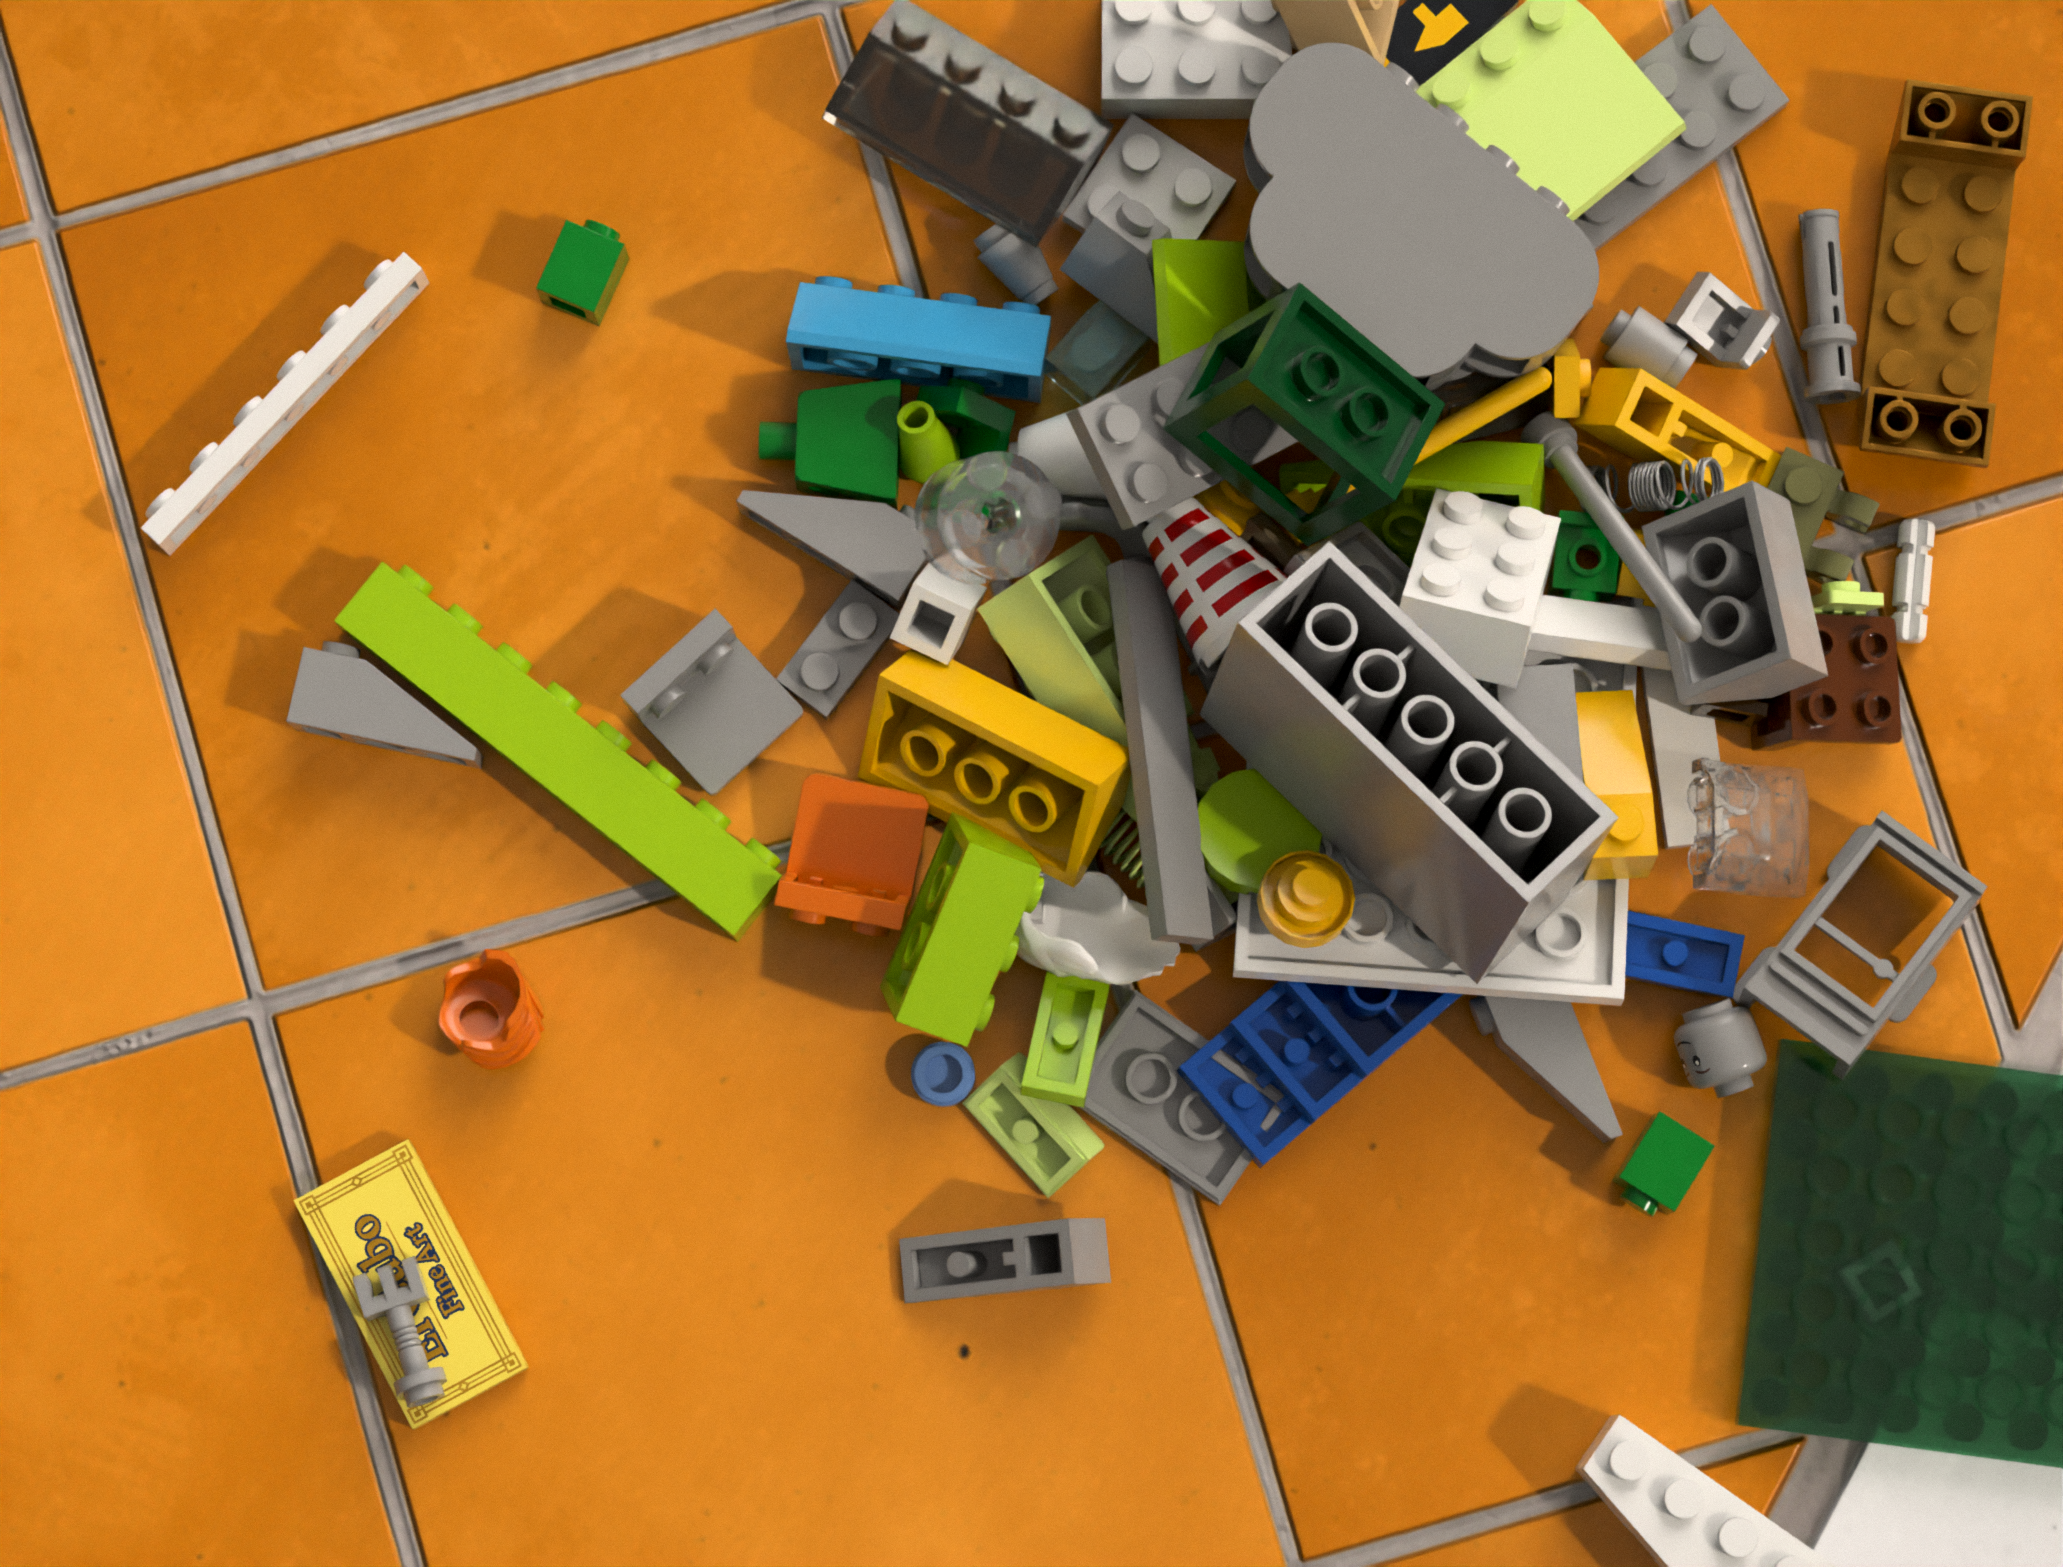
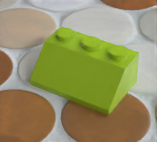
M1172 238L1152 240L1160 366L1210 342L1216 332L1266 303V299L1255 288L1247 273L1244 261V242Z
M953 812L947 822L884 974L880 989L896 1022L967 1047L974 1030L983 1031L990 1019L995 1002V996L990 994L998 972L1006 973L1016 957L1019 947V936L1014 934L1023 913L1031 914L1036 908L1043 891L1044 877L1039 876L1042 869L1032 853L968 818Z

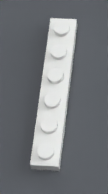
M405 252L394 262L387 259L380 263L370 273L364 283V288L367 291L350 308L347 305H342L327 318L320 330V333L324 336L306 354L303 350L298 351L284 363L277 374V379L280 382L264 399L256 396L242 407L233 420L236 428L220 445L212 442L199 452L189 467L192 474L176 491L172 488L163 491L151 503L145 513L148 520L141 529L171 556L424 290L430 282L423 269Z

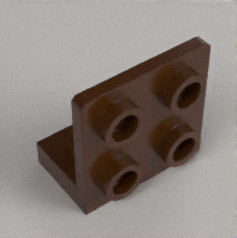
M1815 614L1828 676L1773 698L1756 699L1758 702L1768 703L1769 705L1767 716L1751 727L1752 751H1776L1806 742L1885 745L1900 742L1902 733L1895 620L1892 617Z

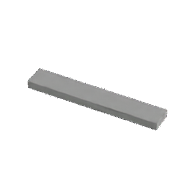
M1122 559L1108 565L1107 574L1151 940L1199 945L1214 940L1204 856L1201 852V831L1173 606L1155 565Z

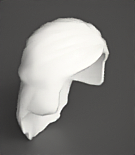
M1086 870L1081 881L1073 888L1042 871L1040 872L1039 876L1044 877V886L1039 902L1031 914L1023 913L1014 934L1019 936L1017 954L1025 962L1049 971L1057 977L1077 976L1081 979L1115 985H1127L1148 977L1160 976L1164 966H1175L1176 956L1180 954L1181 949L1179 943L1151 940L1147 906L1130 900L1119 884L1108 875L1098 871Z

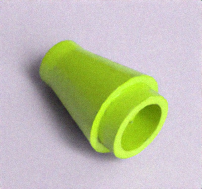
M923 401L909 402L899 410L897 415L899 426V466L907 477L920 484H940L946 481L956 469L960 459L959 443L937 418L933 408L928 403Z

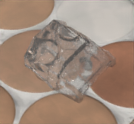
M1700 758L1692 761V774H1700L1692 780L1687 791V803L1691 812L1696 817L1697 831L1687 858L1688 868L1693 876V889L1715 890L1754 896L1791 898L1805 896L1809 870V800L1804 770L1793 767L1732 764L1712 761L1709 758Z

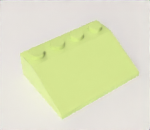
M1577 0L1525 1L1422 84L1416 91L1418 95L1434 108L1442 103L1459 114L1469 126L1466 134L1485 150L1489 145H1494L1509 155L1520 168L1516 175L1535 191L1540 186H1543L1560 197L1569 207L1570 211L1566 216L1572 221L1577 219L1686 130L1684 120L1598 19Z

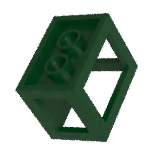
M1299 282L1214 334L1162 429L1309 547L1396 501L1445 403ZM1225 356L1241 368L1239 371L1208 388ZM1254 404L1334 470L1313 512L1307 514L1206 430L1247 406ZM1350 485L1356 488L1347 493Z

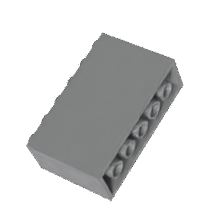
M1330 541L1237 623L1199 714L1476 984L1565 901L1619 818Z

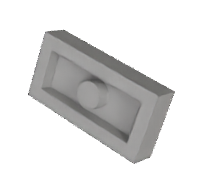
M852 579L776 680L788 692L828 721L888 642L900 614Z

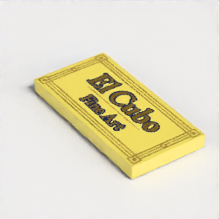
M407 1139L293 1200L412 1429L415 1430L530 1368L411 1140ZM415 1256L430 1298L429 1301L411 1307L415 1327L417 1328L429 1368L443 1367L447 1382L442 1385L445 1396L434 1402L409 1408L404 1397H397L394 1382L404 1377V1372L387 1318L383 1316L371 1321L364 1318L353 1283V1277L366 1273L372 1283L374 1296L383 1294L377 1268L390 1264L400 1288L409 1285L403 1272L402 1260Z

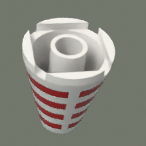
M1191 497L1148 519L1149 525L1144 529L1142 537L1198 666L1207 678H1215L1237 623L1288 577L1194 497Z

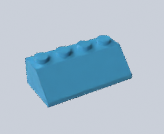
M831 276L816 277L815 284L799 283L786 337L792 370L873 381L901 379V384L918 387L920 385L947 386L950 378H958L983 386L985 388L984 396L1041 403L1051 334V316L1041 315L1038 306L1023 302H1004L1002 309L977 306L978 300L976 298L957 293L941 294L940 301L915 298L914 290L898 285H880L877 292L852 289L853 283L851 281Z

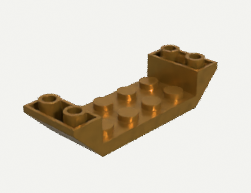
M1907 79L1905 82L1887 157L1859 380L1861 396L1857 399L1859 451L1987 468L1989 466L1996 404L1988 403L2015 173L2016 169L2026 158L2033 96Z

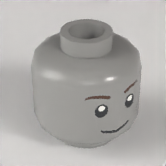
M1728 998L1683 1013L1682 1017L1685 1024L1679 1026L1675 1031L1674 1042L1690 1085L1698 1089L1714 1087L1717 1098L1753 1087L1754 1084L1750 1074L1763 1068L1767 1061V1055L1751 1011L1742 1006L1733 1007L1731 999Z

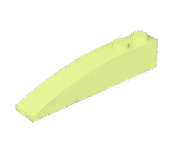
M1092 534L1032 571L978 607L977 610L988 625L994 640L1001 645L1020 674L1025 688L1038 703L1128 747L1109 583L1106 578L1107 566L1112 563ZM1183 691L1186 718L1194 714V710L1185 691ZM1187 722L1198 807L1199 802L1212 784L1218 781L1217 772L1221 769L1210 747L1199 748ZM1131 775L1122 808L1137 822ZM1215 881L1229 904L1238 900L1237 892H1232Z

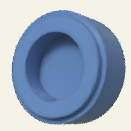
M937 1042L926 1046L917 1054L911 1068V1080L916 1093L923 1101L935 1107H951L966 1099L972 1091L975 1083V1068L971 1057L963 1048L950 1042Z

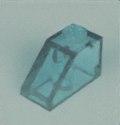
M1100 300L1083 314L1046 356L1045 375L1078 403L1084 405L1116 389L1156 342Z

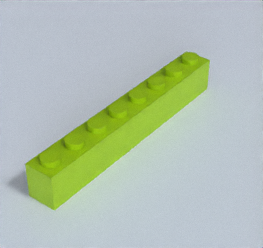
M382 561L334 620L340 629L738 942L776 895L779 879L782 875L775 869L782 861L754 838H751L744 846L725 831L731 824V820L703 798H701L696 806H693L675 792L682 782L661 764L651 759L647 766L644 767L626 753L632 743L610 724L602 720L594 728L577 715L576 712L582 706V703L559 684L552 681L544 689L530 678L527 672L533 665L508 644L502 642L497 650L488 645L477 636L483 626L461 607L453 603L446 612L427 596L434 587L405 564L396 572Z

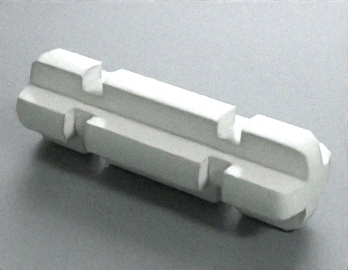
M1905 519L1899 525L1897 547L1902 549V553L1896 556L1892 606L1897 607V612L1891 615L1895 620L1896 642L1916 644L1921 643L1926 637L1928 616L1923 614V609L1929 607L1933 557L1928 555V551L1934 547L1935 525L1931 521Z

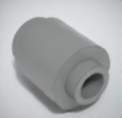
M1640 306L1631 315L1621 309L1600 338V341L1608 346L1603 359L1617 368H1641L1673 389L1680 383L1698 355L1686 346L1687 338Z

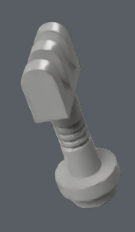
M415 1256L402 1260L403 1272L409 1285L400 1288L390 1264L377 1268L383 1294L374 1296L372 1283L366 1273L353 1277V1283L364 1318L368 1321L383 1316L387 1318L404 1372V1377L394 1382L397 1397H404L409 1408L422 1406L445 1396L442 1385L447 1382L443 1367L429 1368L417 1328L415 1327L411 1307L430 1300L420 1266Z

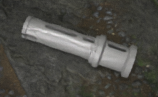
M1814 209L1798 215L1802 239L1805 298L1808 316V328L1802 331L1803 335L1800 337L1801 350L1807 352L1810 383L1804 389V399L1811 404H1838L1858 399L1861 396L1860 384L1854 382L1851 353V348L1857 344V337L1853 327L1848 325L1846 321L1842 257L1839 240V211L1833 209Z

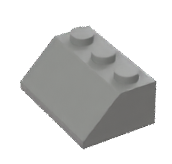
M1750 481L1642 526L1647 551L1702 626L1701 636L1696 641L1687 643L1678 638L1660 613L1679 703L1693 705L1773 698L1828 676L1789 499L1754 481Z

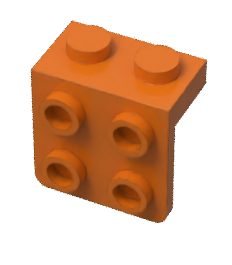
M822 773L808 775L802 784L787 869L779 879L774 905L789 908V918L805 923L826 924L827 916L852 921L851 930L865 935L888 937L890 929L901 931L909 915L929 811L928 799L923 794Z

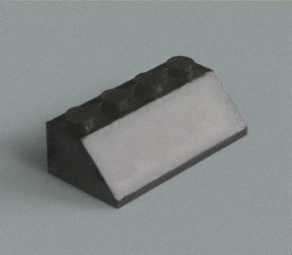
M895 0L871 29L822 116V119L1036 248L1071 203L1097 165L1114 125L909 0Z

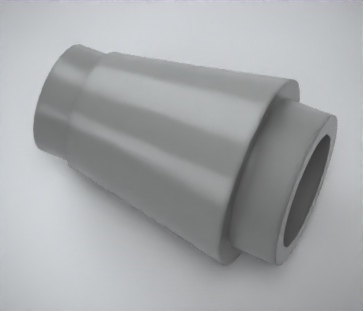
M1015 212L973 240L981 252L977 258L1023 303L1036 306L1059 289L1052 279L1053 275L1029 222L1022 224Z

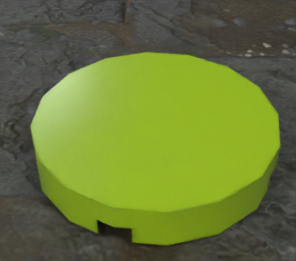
M1256 769L1235 771L1213 783L1198 804L1201 852L1204 856L1205 869L1212 879L1232 892L1248 895L1249 892L1258 894L1260 882L1273 862L1290 852L1310 850L1319 853L1322 833Z

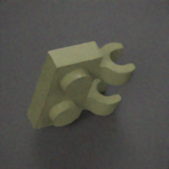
M1786 447L1768 489L1790 500L1806 576L1821 584L1846 581L1854 560L1838 552L1812 546L1824 517L1840 523L1853 531L1866 534L1880 503L1857 493L1837 489L1844 471Z

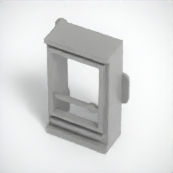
M1882 810L1871 826L1864 825L1859 827L1849 838L1827 868L1829 880L1776 947H1767L1761 951L1735 985L1732 998L1738 1006L1748 1009L1758 1001L1838 1060L1832 1073L1841 1080L1845 1078L1888 1020L1894 1023L1906 1020L1928 992L1937 978L1936 969L1931 964L1978 905L1988 887ZM1876 846L1882 848L1955 901L1900 974L1893 970V965L1889 960L1878 959L1821 917ZM1814 926L1872 967L1873 973L1877 978H1887L1892 982L1874 1008L1795 951Z

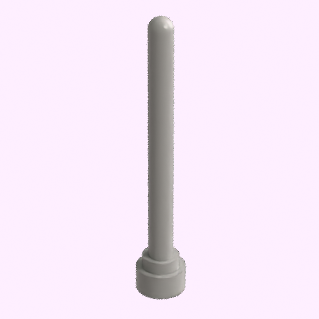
M1552 410L1541 413L1533 418L1522 431L1521 443L1544 444V465L1559 472L1678 638L1687 643L1696 641L1702 633L1701 623L1576 454L1578 451L1576 443L1577 432L1567 418H1554Z

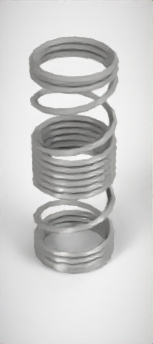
M1713 457L1699 459L1694 473L1691 462L1687 458L1683 460L1680 468V477L1686 497L1681 504L1676 506L1672 505L1676 493V480L1671 465L1665 460L1646 461L1638 464L1635 462L1631 465L1628 475V492L1633 505L1623 509L1615 503L1618 491V475L1615 467L1609 464L1605 470L1600 465L1586 466L1592 476H1595L1596 481L1617 510L1625 514L1631 512L1634 508L1642 513L1665 511L1669 508L1679 510L1683 508L1688 500L1693 505L1697 504L1691 497L1693 483L1698 500L1701 502L1708 499L1704 486L1706 465L1709 466L1712 480L1710 498L1724 492L1723 472L1720 464ZM1686 463L1688 465L1690 475L1688 489L1685 481ZM1610 469L1612 470L1614 477L1613 495H1611V485L1609 479ZM1580 503V506L1583 509V511L1588 513L1583 507V505Z

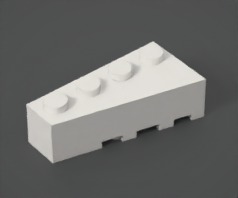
M1620 1414L1609 1417L1575 1467L1576 1471L1630 1533H1633L1660 1567H1836Z

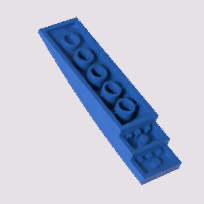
M1279 981L1233 1019L1218 1035L1179 1066L1176 1071L1190 1088L1201 1096L1199 1097L1221 1124L1222 1122L1225 1124L1226 1130L1243 1149L1245 1148L1254 1163L1261 1168L1464 994ZM1219 1050H1223L1236 1059L1241 1066L1244 1065L1256 1073L1258 1077L1255 1078V1081L1262 1089L1271 1084L1280 1090L1284 1097L1275 1104V1102L1256 1090L1252 1084L1246 1083L1211 1057ZM1276 1105L1281 1110V1113L1268 1132H1266L1260 1125L1273 1106Z

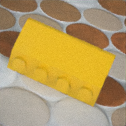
M911 648L879 674L858 777L872 784L923 794L929 801V814L946 823L952 812L968 818L1032 853L1043 873L1074 888L1084 876L1124 804L1131 776L1128 747L953 659L946 665Z

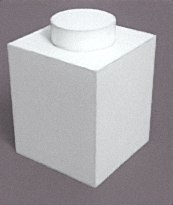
M929 561L913 582L890 639L948 665L963 644L987 587Z

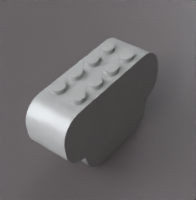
M1343 43L1315 44L1293 54L1281 65L1259 92L1252 107L1244 140L1243 158L1245 169L1252 185L1259 193L1251 213L1244 240V261L1250 280L1259 293L1269 301L1300 282L1430 391L1448 381L1463 363L1476 372L1498 378L1518 377L1545 364L1566 341L1588 311L1595 298L1599 283V265L1594 247L1583 230L1566 216L1570 211L1567 204L1548 188L1540 186L1535 191L1519 178L1516 173L1520 168L1509 155L1494 145H1489L1486 150L1466 134L1469 126L1459 114L1442 103L1434 108L1416 93L1419 85L1415 79L1395 63L1389 62L1384 67L1363 50Z

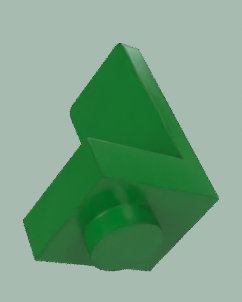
M950 378L947 386L920 385L916 400L928 403L941 422L958 429L956 440L960 446V459L954 473L944 482L934 523L945 530L982 532L986 527L988 515L993 505L992 500L1004 455L1009 445V436L1016 411L984 397L985 388L983 386L958 378Z

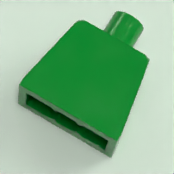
M901 379L806 390L798 393L797 423L760 421L759 459L795 461V483L798 491L828 498L886 503L898 510L899 426L897 415L902 408Z

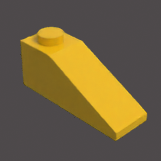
M1599 367L1591 385V396L1585 398L1580 409V418H1576L1574 422L1575 425L1604 443L1640 462L1667 461L1674 471L1675 478L1680 480V468L1683 460L1687 458L1691 462L1694 473L1699 459L1713 457L1718 461L1723 472L1724 492L1750 481L1768 488L1782 457L1777 452L1641 368ZM1686 463V465H1685V481H1686V483L1689 484V477H1690V475H1689V468H1688V465H1687V463ZM1706 465L1704 486L1705 491L1711 494V473L1709 466Z
M1633 690L1575 692L1583 782L1619 817L1585 868L1583 881L1648 878L1658 857L1653 793Z

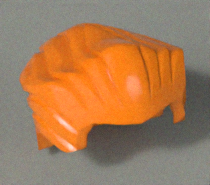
M485 949L480 959H473L460 964L445 974L439 1025L452 1043L481 1068L493 1070L513 1065L524 1059L533 1050L541 1038V1032L545 1029L542 1019L545 1017L538 996L514 957H510L509 953L505 951Z

